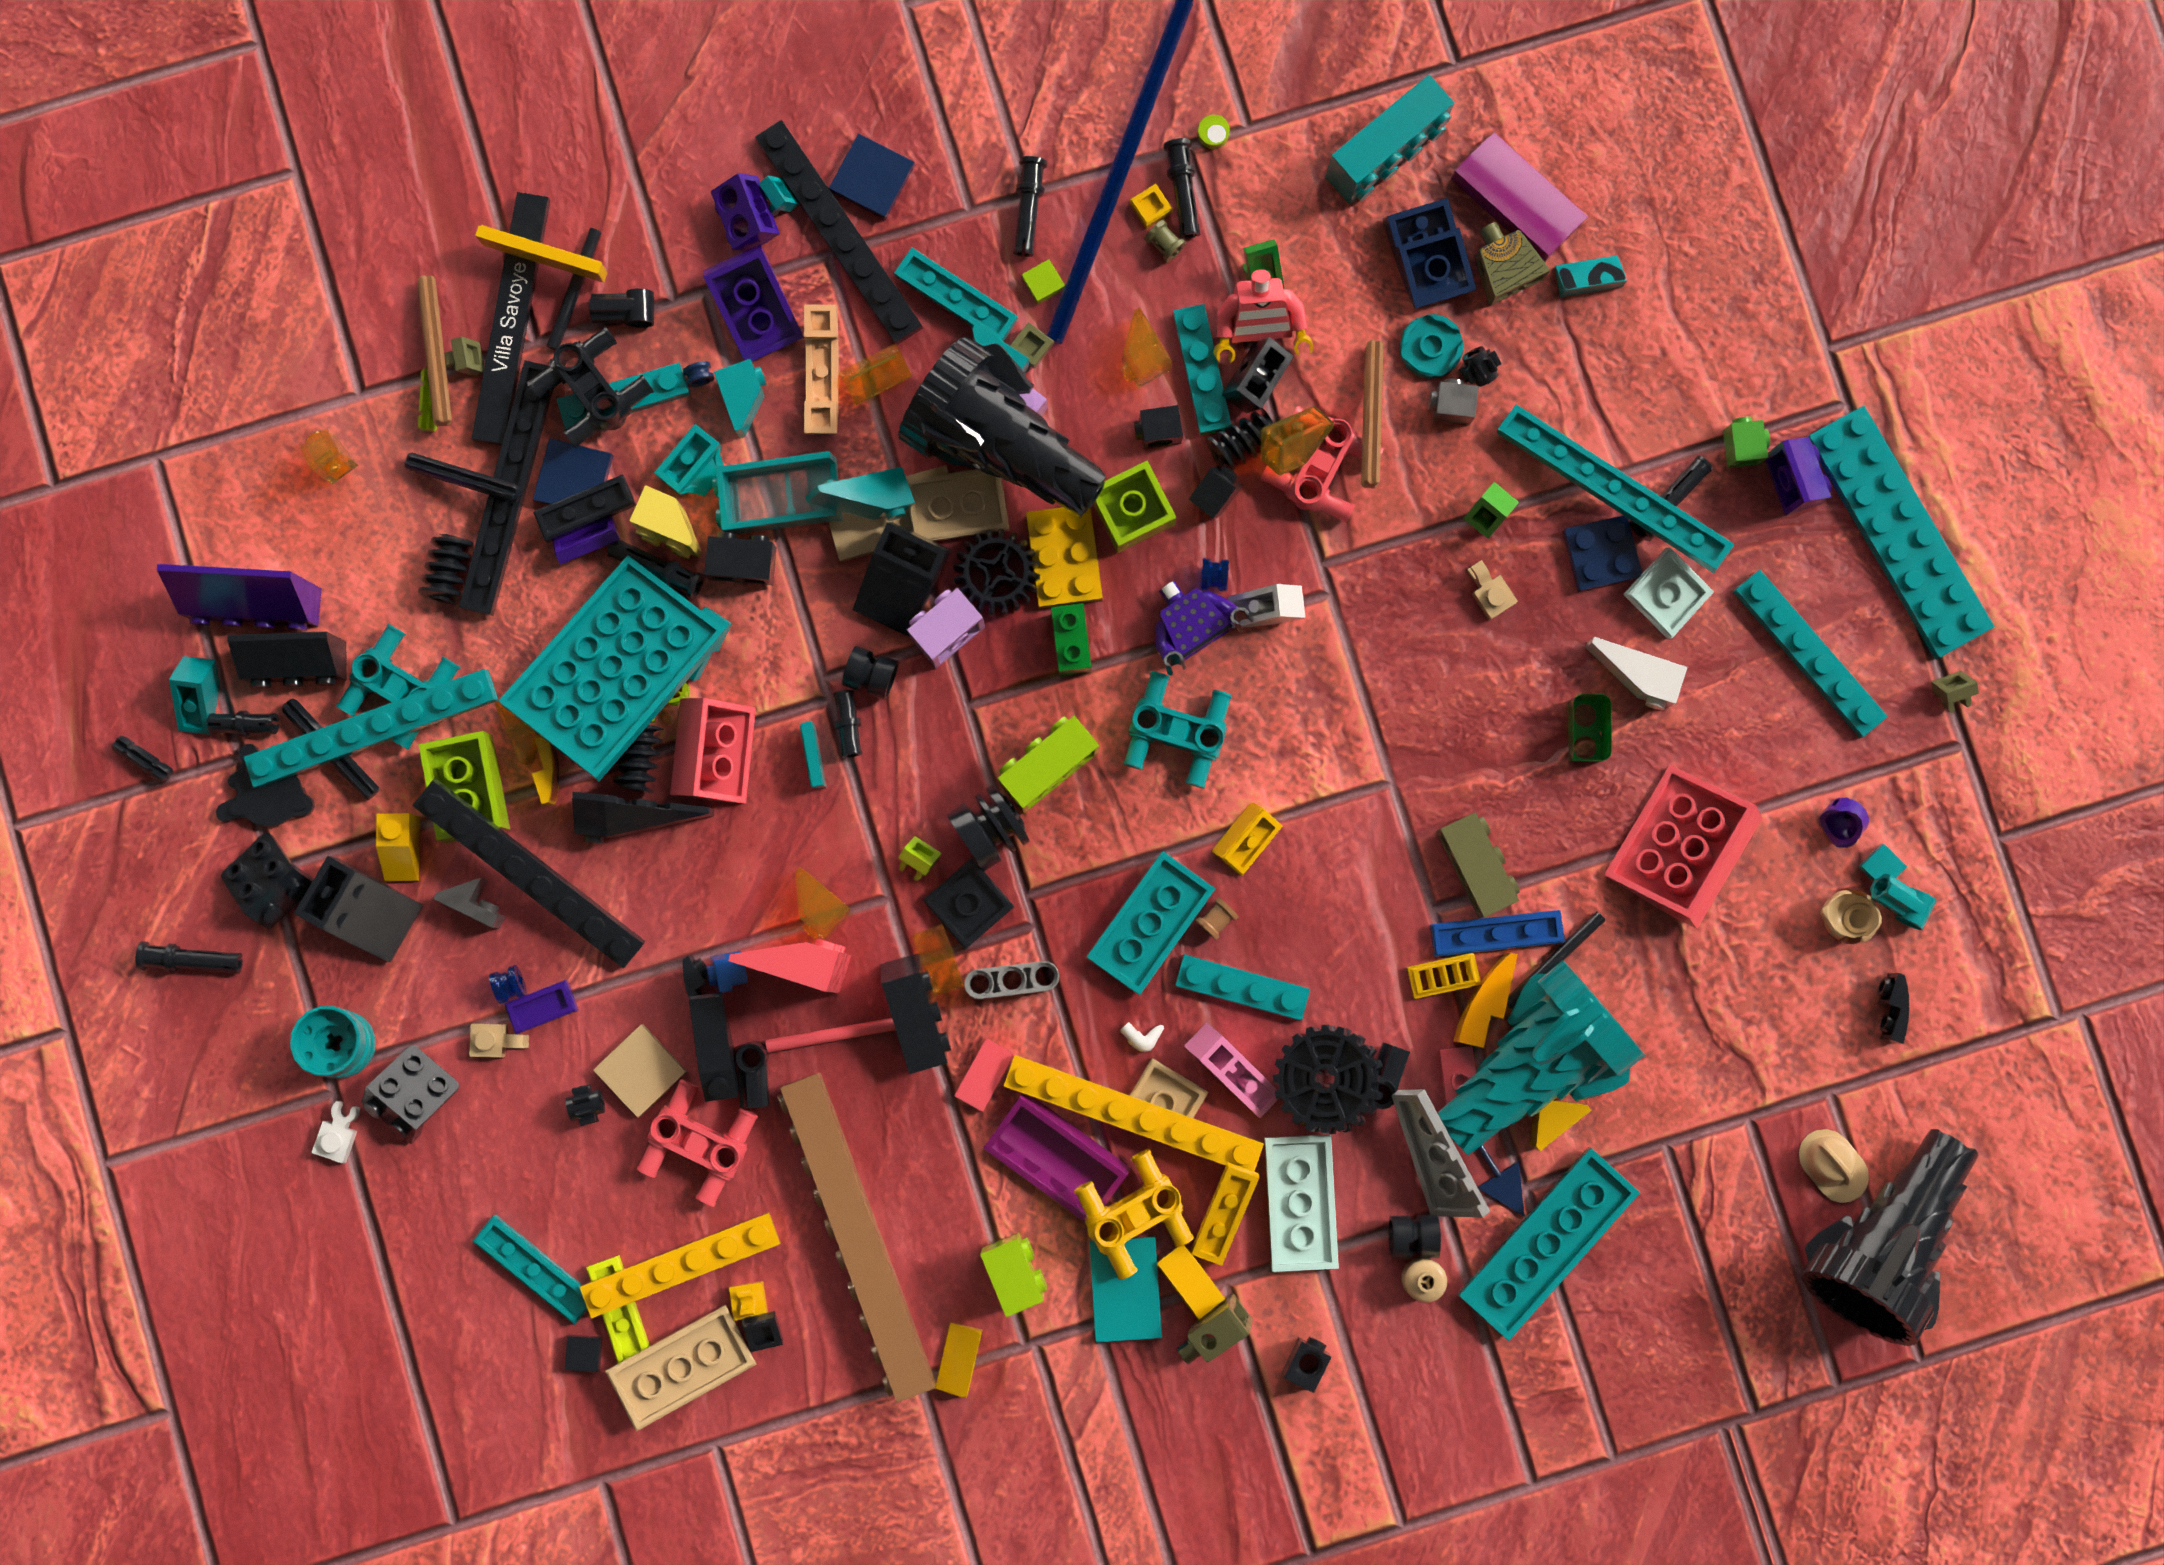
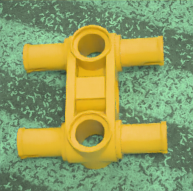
M1150 1149L1143 1150L1131 1158L1144 1182L1142 1188L1114 1204L1104 1207L1092 1181L1084 1183L1074 1190L1087 1215L1085 1217V1224L1088 1235L1096 1243L1100 1253L1108 1256L1119 1280L1126 1279L1137 1272V1268L1134 1266L1124 1246L1126 1241L1159 1222L1165 1223L1175 1247L1183 1246L1194 1239L1181 1214L1183 1205L1180 1192L1172 1185L1168 1176L1160 1173ZM1166 1189L1169 1195L1168 1201L1164 1206L1159 1207L1156 1201L1157 1195L1160 1191ZM1110 1222L1112 1226L1110 1236L1101 1239L1099 1235L1101 1225Z

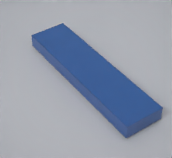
M1561 910L1430 924L1434 957L1565 942Z

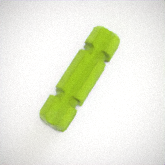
M424 368L421 371V382H423V385L420 386L419 411L421 415L418 416V428L421 431L434 432L437 430V426L433 423L427 368Z

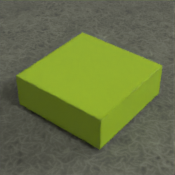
M1050 259L1022 274V279L1037 304L1065 289V285Z

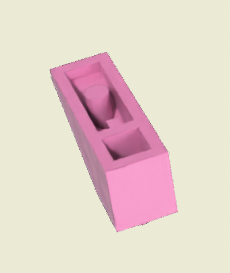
M1207 1022L1185 1044L1184 1047L1259 1118L1278 1100L1275 1096L1277 1089Z

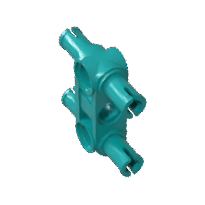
M387 623L385 630L374 647H369L363 654L354 659L349 679L351 683L340 701L336 704V707L354 717L369 692L373 693L374 691L387 700L394 702L452 681L461 667L442 656L441 661L429 680L422 682L391 663L393 661L390 659L406 634ZM375 662L377 665L376 673L372 677L367 678L365 669L370 663ZM420 730L392 739V741L409 750Z
M1151 671L1144 697L1137 701L1128 732L1131 740L1123 765L1143 770V763L1150 743L1158 742L1191 752L1193 760L1185 783L1205 789L1212 761L1216 762V759L1219 758L1227 731V724L1224 721L1232 695L1223 691L1213 690L1206 716L1202 718L1164 707L1162 701L1170 676ZM1142 713H1150L1155 717L1156 723L1152 728H1143L1138 724V716ZM1211 731L1217 736L1218 742L1214 747H1206L1201 743L1200 735L1203 732Z

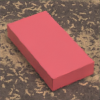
M986 1038L954 1096L983 1112L1015 1054Z

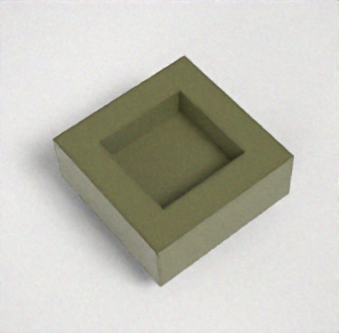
M1028 322L1010 346L1028 357L1030 366L1035 369L1052 348L1054 341Z

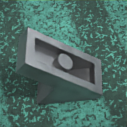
M478 878L437 892L433 898L492 928L500 929L505 919V916L497 913L498 906L483 899L480 900L479 904L477 903L488 879Z

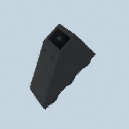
M887 522L871 557L852 610L910 637L907 631L911 627L909 621L924 610L951 549L894 522Z
M327 856L294 914L322 930L391 962L424 905L337 857Z

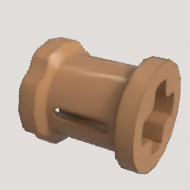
M1219 897L1215 900L1216 905L1203 918L1198 917L1195 920L1214 940L1220 937L1219 933L1231 920L1236 921L1239 918Z

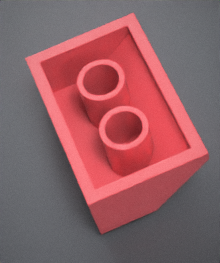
M708 698L680 699L670 796L746 804L756 707Z

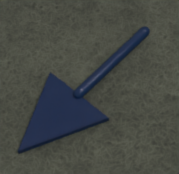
M1484 1145L1480 1146L1478 1150L1495 1176L1477 1188L1525 1217L1519 1161L1500 1172Z

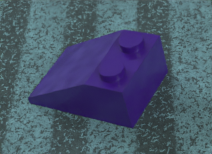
M761 244L703 270V277L744 361L747 359L754 361L804 338Z

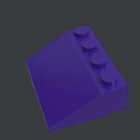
M157 564V572L177 613L190 619V624L210 626V621H222L223 626L240 628L243 622L254 623V627L260 629H275V624L287 625V629L294 631H307V626H319L322 588L291 571Z

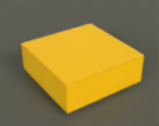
M1156 183L1129 200V205L1145 229L1150 228L1173 213V208Z

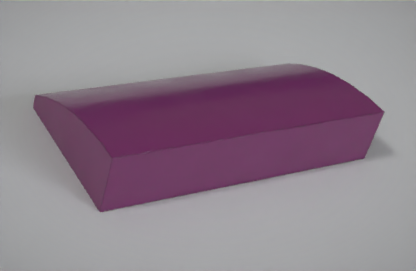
M1495 132L1465 159L1454 171L1451 178L1452 181L1510 233L1518 230L1521 231L1544 262L1588 218L1586 214Z
M1024 1093L1021 1094L983 1148L1084 1222L1087 1215L1074 1190L1080 1185L1092 1181L1105 1206L1131 1169L1130 1166L1035 1097Z

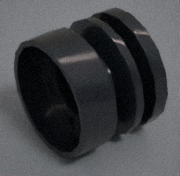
M993 784L986 788L993 800L992 803L987 805L980 794L975 796L980 809L977 813H974L967 805L962 804L946 815L983 872L1001 861V856L996 847L1002 843L1012 853L1017 851L1009 839L1014 834L1023 846L1030 842L1022 818L1010 800L1000 793Z

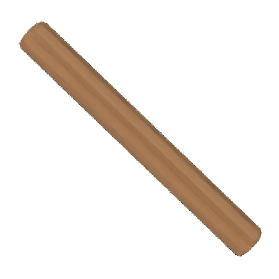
M420 276L417 286L433 423L436 426H449L452 416L436 279L433 276Z
M1369 340L1365 346L1361 485L1364 488L1373 489L1377 488L1380 482L1384 345L1381 341Z

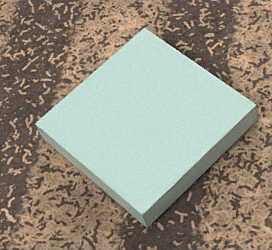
M1667 547L1623 595L1667 639H1672L1714 591L1671 547Z

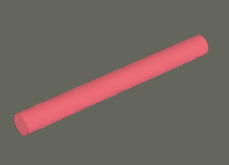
M887 1018L766 1040V1049L768 1053L895 1031L896 1029L893 1019Z

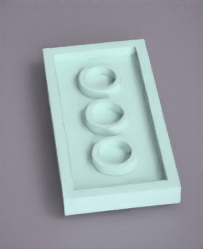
M1331 1135L1265 1137L1272 1272L1339 1269Z

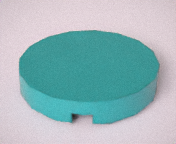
M1429 314L1411 321L1403 331L1399 344L1400 356L1407 369L1415 375L1427 379L1441 378L1452 372L1460 362L1464 350V342L1462 341L1460 330L1454 322L1441 315Z

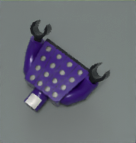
M1173 581L1159 591L1168 607L1159 612V620L1155 624V647L1165 663L1168 675H1173L1171 668L1173 665H1181L1183 670H1185L1184 661L1230 632L1233 626L1231 622L1238 632H1243L1244 629L1240 622L1244 619H1248L1251 622L1254 620L1246 608L1237 607L1228 599L1213 592H1201L1198 588H1195L1184 596L1176 582Z

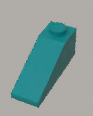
M902 467L818 485L805 496L807 503L872 520L887 517L888 521L900 519L906 515L905 511L915 503Z

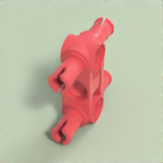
M1297 406L1289 425H1293L1313 435L1315 443L1299 474L1293 475L1269 462L1260 481H1264L1286 492L1285 496L1287 499L1293 501L1299 509L1311 510L1315 513H1319L1321 510L1347 523L1355 505L1330 494L1328 487L1344 456L1348 457L1351 454L1362 460V438L1358 437L1359 433H1357V430L1351 428L1349 423L1343 419H1333L1329 416L1322 419ZM1332 430L1340 431L1344 436V441L1341 443L1331 441L1328 437V432ZM1303 486H1309L1314 489L1316 497L1309 500L1304 499L1300 495L1299 489Z
M680 1079V1083L669 1105L665 1104L661 1108L658 1116L651 1124L650 1132L647 1136L649 1145L636 1169L647 1176L656 1178L667 1151H674L707 1168V1171H709L696 1199L714 1207L726 1181L734 1178L738 1167L743 1163L744 1155L748 1149L746 1140L756 1119H758V1115L739 1107L728 1134H721L688 1118L689 1115L686 1113L700 1087ZM665 1119H669L675 1124L676 1130L672 1137H666L661 1132L660 1126ZM723 1148H729L735 1154V1161L731 1166H726L720 1161L719 1154Z

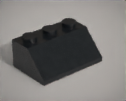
M327 631L227 635V642L240 680L250 683L252 688H270L271 682H283L285 687H302L303 681H316V685L333 686L336 685V680H347L346 641Z

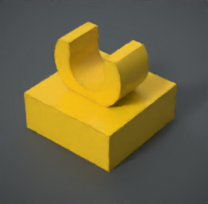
M763 1281L729 1287L734 1321L768 1313Z

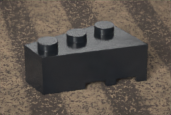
M919 954L881 964V984L909 1074L947 1064L946 1052L952 1051L947 1032H940L938 1022L942 1021V1015L938 1002L932 1003L929 991L933 990L931 978L928 971H923Z

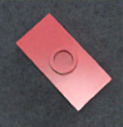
M1473 1046L1439 1050L1446 1105L1458 1096L1455 1090L1476 1074Z

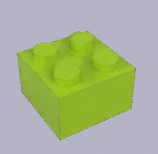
M1148 460L1104 481V489L1093 503L1117 553L1175 526L1177 517Z
M1018 1232L982 1248L981 1258L1006 1317L1044 1302V1292L1047 1291L1048 1286L1041 1269L1034 1270L1031 1260H1034L1035 1254L1028 1237L1022 1239Z

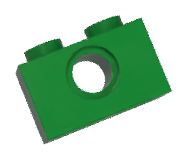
M1084 604L1051 607L1059 677L1091 673L1092 667Z

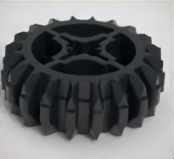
M988 529L986 530V540L982 541L981 536L977 533L974 535L977 545L973 546L968 541L964 543V547L969 554L957 553V558L964 562V564H954V571L963 573L954 577V583L958 585L965 584L959 590L964 596L970 593L967 599L972 605L979 601L976 608L979 613H982L985 606L988 605L990 616H995L996 607H1001L1002 615L1006 616L1008 615L1007 605L1011 604L1017 612L1020 610L1019 603L1017 602L1018 599L1026 604L1030 602V598L1025 591L1036 593L1037 587L1029 582L1040 580V574L1031 572L1039 568L1040 563L1039 561H1028L1036 555L1034 549L1024 552L1028 545L1026 539L1021 540L1016 545L1017 533L1012 532L1007 540L1004 539V529H999L998 538H993L992 531ZM1002 549L994 559L977 558L987 550ZM1011 553L1016 555L1023 565V578L1016 576V573L1007 567ZM1002 563V573H1006V576L998 575L992 582V574L988 570H996ZM971 567L978 569V572L986 577L982 593L971 582ZM1000 586L1017 587L1008 595L991 597Z

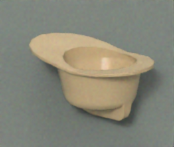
M1828 1129L1816 1130L1808 1134L1802 1141L1799 1149L1800 1164L1825 1196L1830 1200L1846 1203L1858 1199L1864 1193L1869 1181L1868 1168L1860 1155L1842 1135Z

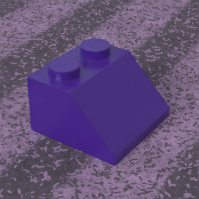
M1809 437L1782 441L1768 452V458L1765 462L1785 516L1820 505L1831 498L1830 481L1826 475L1822 474L1819 465V451L1815 445L1811 444Z

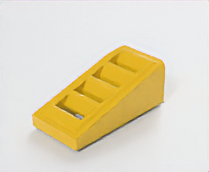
M1474 953L1407 967L1414 999L1481 985ZM1459 962L1465 963L1468 976L1467 981L1462 979ZM1451 964L1455 980L1454 984L1449 983L1446 965ZM1438 967L1442 984L1440 987H1436L1432 968ZM1425 970L1429 986L1427 990H1423L1419 971Z

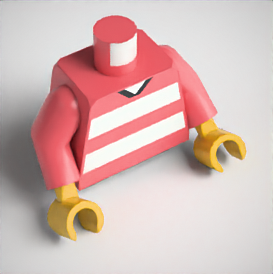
M1266 270L1254 271L1251 274V281L1238 282L1235 285L1234 294L1229 295L1218 309L1217 338H1220V343L1214 347L1213 353L1215 358L1220 362V353L1227 349L1229 350V362L1232 363L1234 361L1235 351L1229 345V338H1231L1232 343L1259 341L1268 337L1271 339L1292 337V332H1296V338L1293 342L1295 353L1299 356L1298 345L1301 342H1307L1310 353H1312V340L1305 333V329H1308L1303 303L1292 290L1283 289L1281 279H1271L1270 273Z

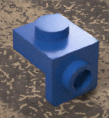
M742 951L710 956L711 966L706 967L710 986L715 985V989L718 992L733 991L732 986L748 982L746 966L728 961L730 954L742 953Z

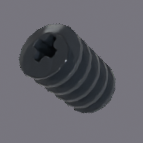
M1262 408L1261 415L1254 411L1250 413V421L1242 418L1239 420V428L1232 424L1228 426V434L1224 431H1219L1217 433V441L1209 437L1206 439V442L1214 460L1221 468L1226 465L1231 470H1235L1234 459L1239 460L1244 465L1246 463L1244 453L1248 452L1253 458H1256V446H1259L1266 452L1268 451L1267 440L1270 439L1275 445H1278L1279 439L1273 421L1265 409Z
M439 534L441 535L440 537H432L430 541L438 549L429 550L427 553L435 561L424 564V568L432 574L421 576V580L428 587H419L418 593L430 600L456 605L450 600V597L460 596L461 592L453 588V584L464 583V580L458 577L456 572L467 571V567L459 563L460 559H470L471 556L462 549L463 547L473 546L474 543L457 536Z
M648 725L620 757L626 762L615 765V769L623 773V775L614 777V783L621 786L622 789L654 793L653 790L645 786V783L656 781V778L648 774L647 771L658 768V765L649 759L650 757L660 756V752L651 747L653 744L662 743V739L655 736L654 732L664 730L663 728Z

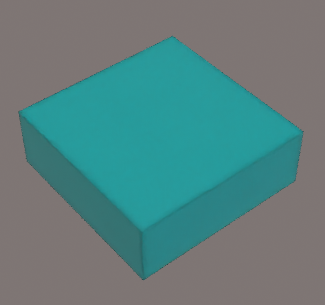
M1880 844L1858 868L1874 882L1883 874H1889L1897 878L1907 866L1885 844Z

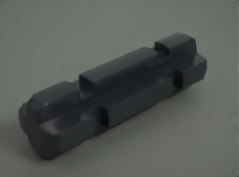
M119 736L112 744L113 751L120 756H124L126 760L145 773H149L158 782L165 783L173 774V769L170 766L160 762L157 757L139 745L137 746L135 742L127 737Z

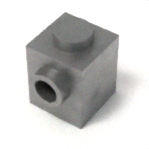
M1454 378L1446 379L1445 382L1440 381L1436 390L1431 391L1429 396L1428 410H1433L1432 421L1471 425L1476 416L1479 386L1466 385L1463 380Z

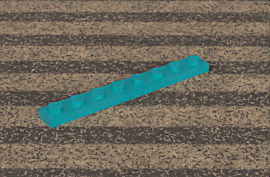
M1517 404L1497 429L1498 435L1712 573L1717 571L1735 545Z
M482 669L244 756V760L253 788H261L498 701V697L489 670Z

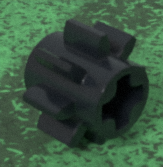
M1483 346L1470 350L1462 357L1464 366L1459 371L1466 383L1470 381L1471 384L1476 383L1477 386L1481 387L1491 383L1498 377L1497 367L1502 363L1495 350L1491 352L1490 349L1485 350Z
M590 1084L572 1088L573 1096L566 1097V1108L570 1120H579L580 1126L599 1122L598 1115L605 1113V1103L600 1089L592 1091Z

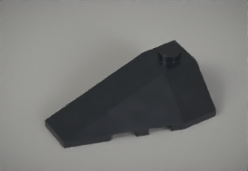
M572 792L574 832L584 836V842L603 844L604 838L616 839L714 816V809L710 807L664 802L663 805L645 799L625 801V799L617 798V796Z

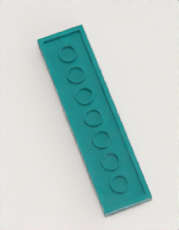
M1863 405L1809 435L1811 444L1815 445L1819 451V463L1934 659L1936 660L1993 629L1995 627L1866 407Z

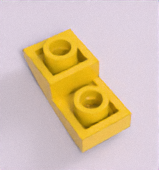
M1185 1245L1177 1247L1157 1263L1158 1268L1177 1290L1181 1299L1199 1321L1226 1301Z

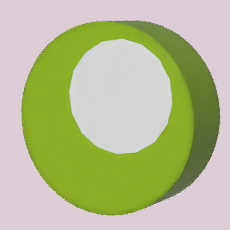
M1208 115L1201 120L1198 127V139L1203 146L1209 149H1218L1228 141L1230 127L1225 118L1219 115Z

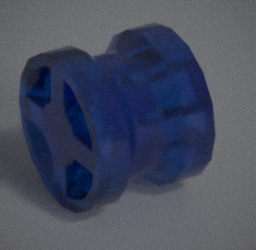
M1202 558L1200 590H1208L1210 587L1218 588L1219 591H1227L1229 560L1221 559L1219 562H1212L1209 558Z
M517 965L508 967L507 971L503 973L496 971L489 974L490 985L499 1004L508 1002L510 997H523L527 994L523 976Z

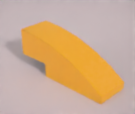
M1505 953L1481 979V985L1476 986L1466 1003L1459 1019L1453 1042L1484 1048L1490 1017L1504 1019L1518 954Z

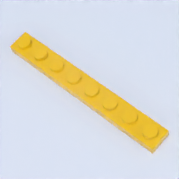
M1014 1055L1004 1083V1087L1225 1166L1229 1162L1255 1172L1264 1143L1017 1055Z

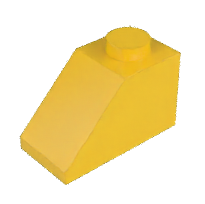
M410 813L376 814V849L385 881H419L420 816Z

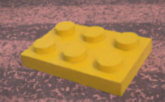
M1064 507L1026 512L1031 549H1034L1036 552L1032 560L1039 561L1040 567L1034 569L1035 573L1040 574V580L1035 581L1039 609L1103 600L1091 509L1089 508L1081 518Z

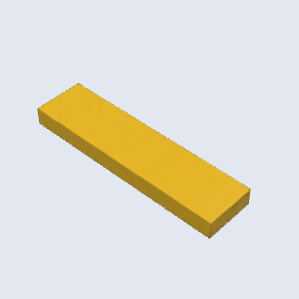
M484 225L478 226L475 236L485 247L599 282H605L607 271L601 261Z

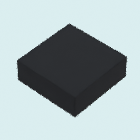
M775 1311L743 1318L742 1326L750 1352L783 1345V1337Z
M568 1335L565 1370L600 1371L603 1337Z

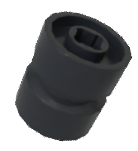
M855 646L844 670L842 686L857 691L866 688L868 695L886 700L894 683L899 661L884 655L874 658L872 651Z
M1419 1215L1415 1221H1412L1410 1216L1389 1217L1388 1235L1391 1259H1411L1414 1254H1417L1420 1259L1440 1257L1441 1232L1437 1215Z

